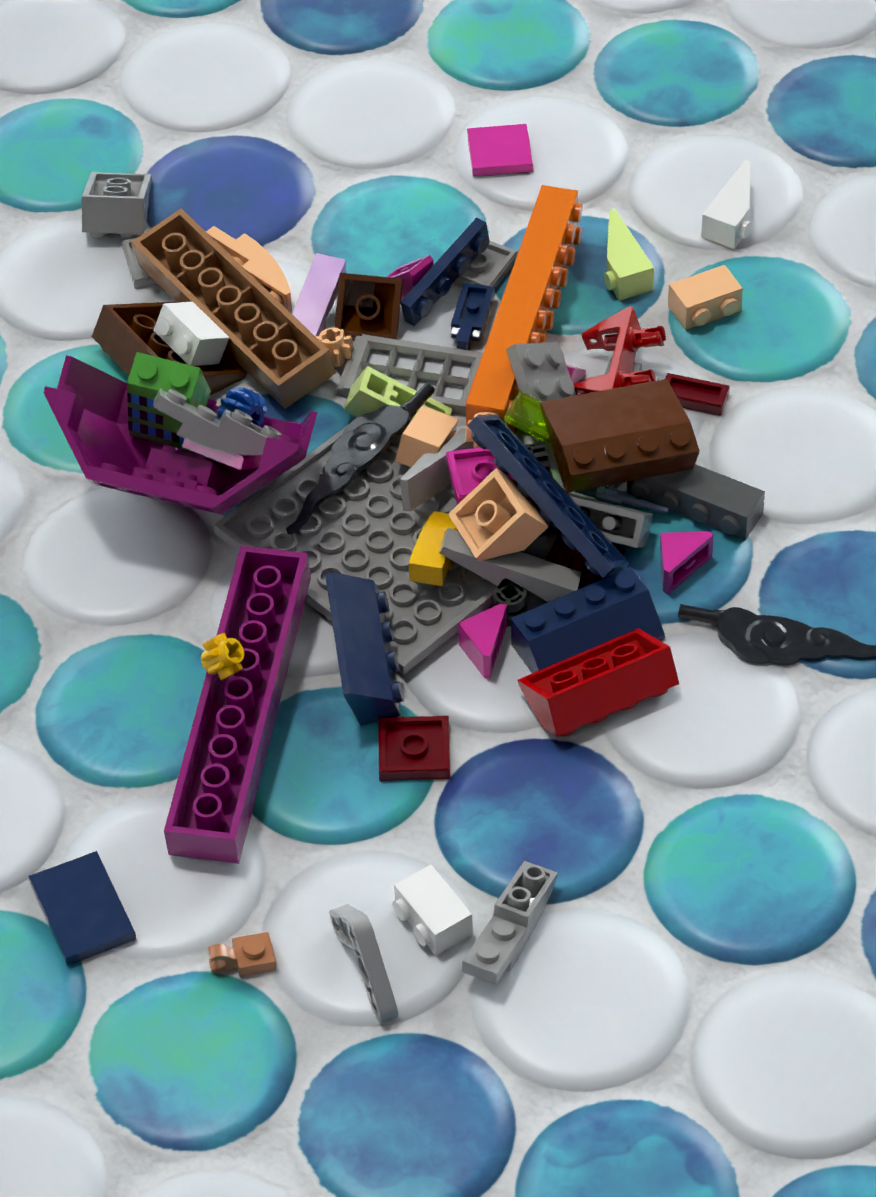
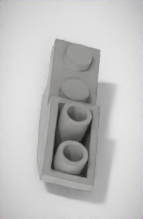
M160 388L154 399V408L180 421L177 426L178 436L210 449L232 454L262 455L266 438L278 439V436L282 435L270 426L264 425L261 428L251 422L253 419L249 415L237 409L234 412L225 409L220 420L215 418L217 414L211 409L202 405L196 408L186 402L187 398L173 389H169L166 392Z
M527 861L522 863L495 903L493 917L462 962L463 973L496 985L504 971L510 972L542 915L557 880V872Z

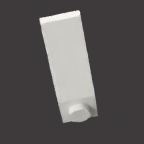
M743 161L702 214V238L735 249L742 239L745 240L749 236L752 228V223L749 222L750 161Z

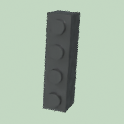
M696 464L690 470L627 481V493L636 498L667 507L669 511H674L696 522L704 523L744 540L747 539L764 512L765 491Z

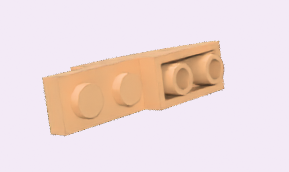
M215 226L206 231L292 314L291 293L287 279L276 260L265 248L245 233L239 238L234 239Z

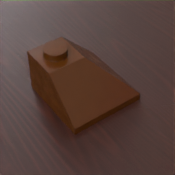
M340 273L335 328L343 329L345 337L351 336L355 338L356 335L362 336V334L397 339L403 279Z

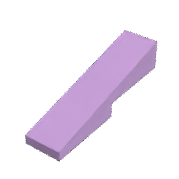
M319 253L315 255L292 313L315 337L319 336L326 329V318L338 296L340 273H347L346 259Z

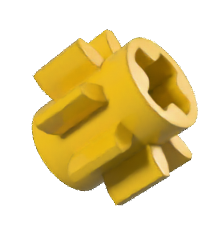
M221 633L202 644L205 651H203L200 657L201 663L209 674H218L220 680H223L243 669L240 662L244 658V649L237 639H227L225 633Z

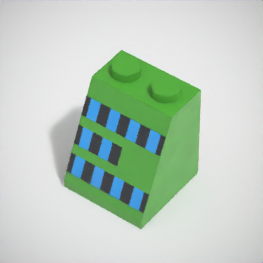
M136 352L127 381L129 435L192 452L182 447L185 438L177 435V426L180 421L153 407V403L161 388L166 392L169 389H173L187 398L186 402L196 408L199 405L206 407L211 390L201 368Z

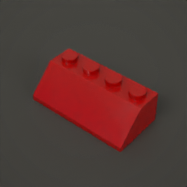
M639 628L517 680L520 689L541 726L556 737L571 735L576 732L577 728L583 725L601 722L607 718V715L613 712L631 709L639 701L648 697L664 695L668 692L669 688L679 685L670 646Z

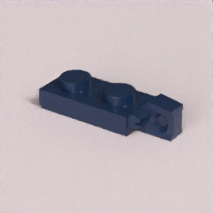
M463 283L451 322V338H456L457 349L470 350L472 341H480L495 296V287Z

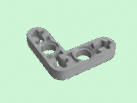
M349 904L329 910L331 923L340 942L354 950L370 1005L377 1021L382 1023L398 1017L395 998L373 927L367 915Z

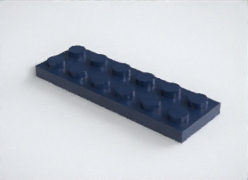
M497 414L476 416L467 425L473 432L471 437L475 443L484 450L488 449L495 456V465L504 474H511L518 482L516 485L518 491L528 500L533 499L540 507L539 514L550 525L555 524L563 533L561 535L562 540L572 550L577 549L586 558L584 564L594 575H601L602 578L623 571L630 565L628 560Z

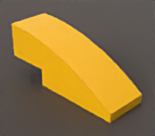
M434 511L424 524L409 560V581L443 586L447 572L452 569L454 563L453 560L439 553L443 535L448 528L458 531L448 513Z

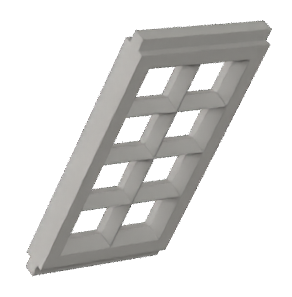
M362 334V336L356 335L353 343L354 349L351 350L352 358L346 362L337 387V393L348 397L352 384L363 370L369 366L388 377L391 375L410 378L407 386L414 389L417 380L437 382L435 393L430 398L452 408L453 414L466 415L465 403L483 352ZM370 350L390 353L386 366L366 363ZM397 354L417 357L413 370L393 367ZM424 358L444 361L441 373L420 371ZM451 362L471 365L468 378L447 375ZM444 384L463 386L464 390L461 399L440 397Z

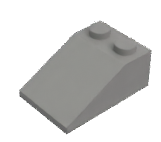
M91 172L82 194V232L90 233L93 237L108 236V233H116L124 238H136L139 234H144L147 224L151 174Z

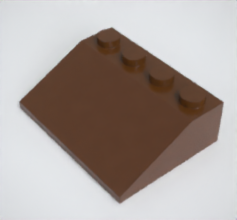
M176 302L103 305L91 337L128 376L130 375L136 352L187 364L153 331L163 304ZM225 350L219 364L195 366L201 368L211 390L210 395L244 379L247 375V372Z
M667 379L540 402V409L564 490L567 493L690 470L694 468L700 452L691 421Z

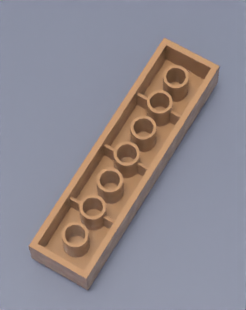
M182 208L131 242L139 266L176 303L194 302L229 336L225 351L284 409L336 374L330 350Z

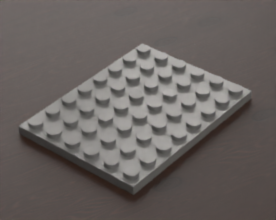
M344 427L309 453L296 466L270 482L213 525L214 534L238 552L240 546L308 553L311 580L305 602L330 621H332L325 573L335 572L374 580L379 592L385 591L390 611L385 612L386 622L390 621L394 633V641L389 642L390 650L396 653L399 664L398 672L405 675L458 632L459 622L485 611L494 604L493 589L495 584L456 562L453 563L452 569L448 570L443 586L409 581V560L424 524L434 511L450 513L457 506L453 486L450 485L412 511H403L400 479L411 467L395 461L398 448L392 443L379 458L357 473L351 484L320 503L301 529L293 534H287L286 528L296 521L307 495L318 485L320 477L324 474L325 464L332 457V446L343 434L346 428Z

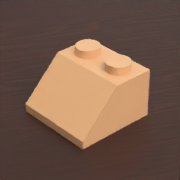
M497 468L448 513L471 552L479 561L523 551L548 528L532 501L525 498L516 487L518 482Z

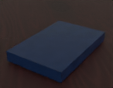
M97 851L28 876L30 885L66 965L136 940L133 926Z

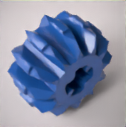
M236 387L234 390L229 389L227 391L226 398H221L220 408L216 410L218 412L216 419L220 420L225 409L231 412L237 409L249 415L253 419L251 422L261 427L262 423L265 422L264 414L267 412V407L264 406L265 398L259 396L258 393L245 387Z

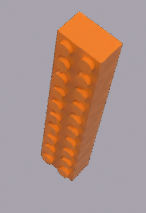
M542 185L465 403L466 426L468 425V420L474 419L475 414L491 412L497 414L515 435L517 434V424L515 423L516 420H522L525 406L506 349L514 344L547 342V334L545 333L546 330H552L554 323L553 309H559L562 292L560 288H565L567 285L569 274L567 267L574 264L576 253L574 246H579L582 239L583 229L578 227V223L581 221L583 204H578V190Z

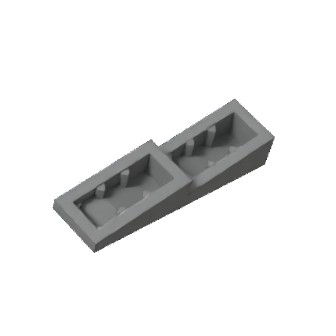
M460 428L437 454L424 453L402 476L400 487L403 511H412L452 484L446 464V452L473 449V442H466V428Z
M451 528L445 531L439 551L440 554L497 586L506 577L548 602L578 590L581 576L579 571L520 551L479 561L475 558L459 531Z

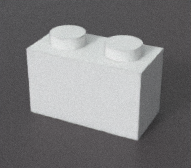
M194 302L163 304L153 330L191 366L219 364L229 340V336Z
M432 865L394 884L395 901H393V908L397 916L402 921L407 920L413 927V932L418 942L422 946L427 945L435 956L473 936L472 913Z

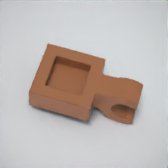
M269 932L232 938V947L225 944H215L208 947L211 973H219L237 968L240 977L276 970V961Z

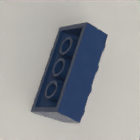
M631 567L511 618V645L531 673L638 628L660 641L665 639V633L648 588Z
M335 572L325 573L342 690L347 703L360 726L378 722V718L401 716L399 703L404 702V695L400 682H395L394 672L399 671V664L395 651L390 650L389 642L394 641V633L390 621L386 622L385 612L390 611L385 591L379 592L374 580Z

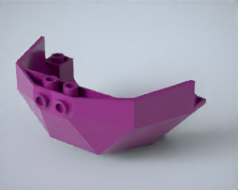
M66 355L57 389L45 386L43 391L87 480L97 486L220 515L305 459L318 413L311 411L302 423L287 422L264 416L265 422L262 423L261 428L267 425L276 429L282 435H279L278 439L266 438L258 468L239 470L194 451L190 452L130 436L128 430L127 383L72 356ZM209 398L206 407L217 414L215 418H217L218 412L216 410L220 406L216 405L217 401Z

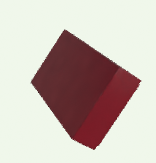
M667 373L665 379L669 381L683 408L722 416L729 396L730 385Z

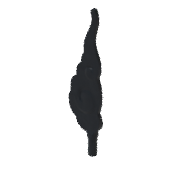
M425 383L408 402L401 406H384L374 412L357 417L347 425L343 434L332 446V457L326 462L324 474L320 477L318 485L307 495L296 521L286 528L287 534H293L301 529L320 503L345 489L355 479L357 473L368 467L382 455L392 440L404 432L416 411L435 393V388L431 384Z
M680 604L679 618L710 623L711 626H716L720 641L729 646L739 658L750 663H772L786 666L793 665L801 660L814 662L824 658L846 657L858 660L876 658V645L861 643L834 629L824 627L813 628L802 622L779 616L756 615L740 607H731L726 610H709Z

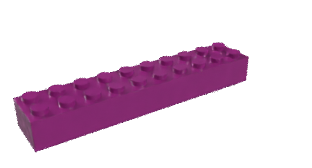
M240 546L217 635L225 633L227 639L234 638L240 642L244 649V658L240 662L243 669L223 680H220L218 674L212 675L206 672L164 828L168 855L236 864L240 862L311 580L308 553Z

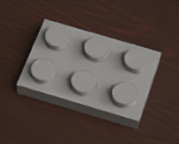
M559 342L514 344L507 348L506 351L535 440H550L540 409V402L576 396L564 354Z

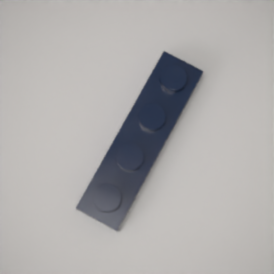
M476 217L402 299L400 303L405 322L415 326L422 317H426L438 299L449 292L455 280L467 272L472 261L487 249L490 240L485 221Z

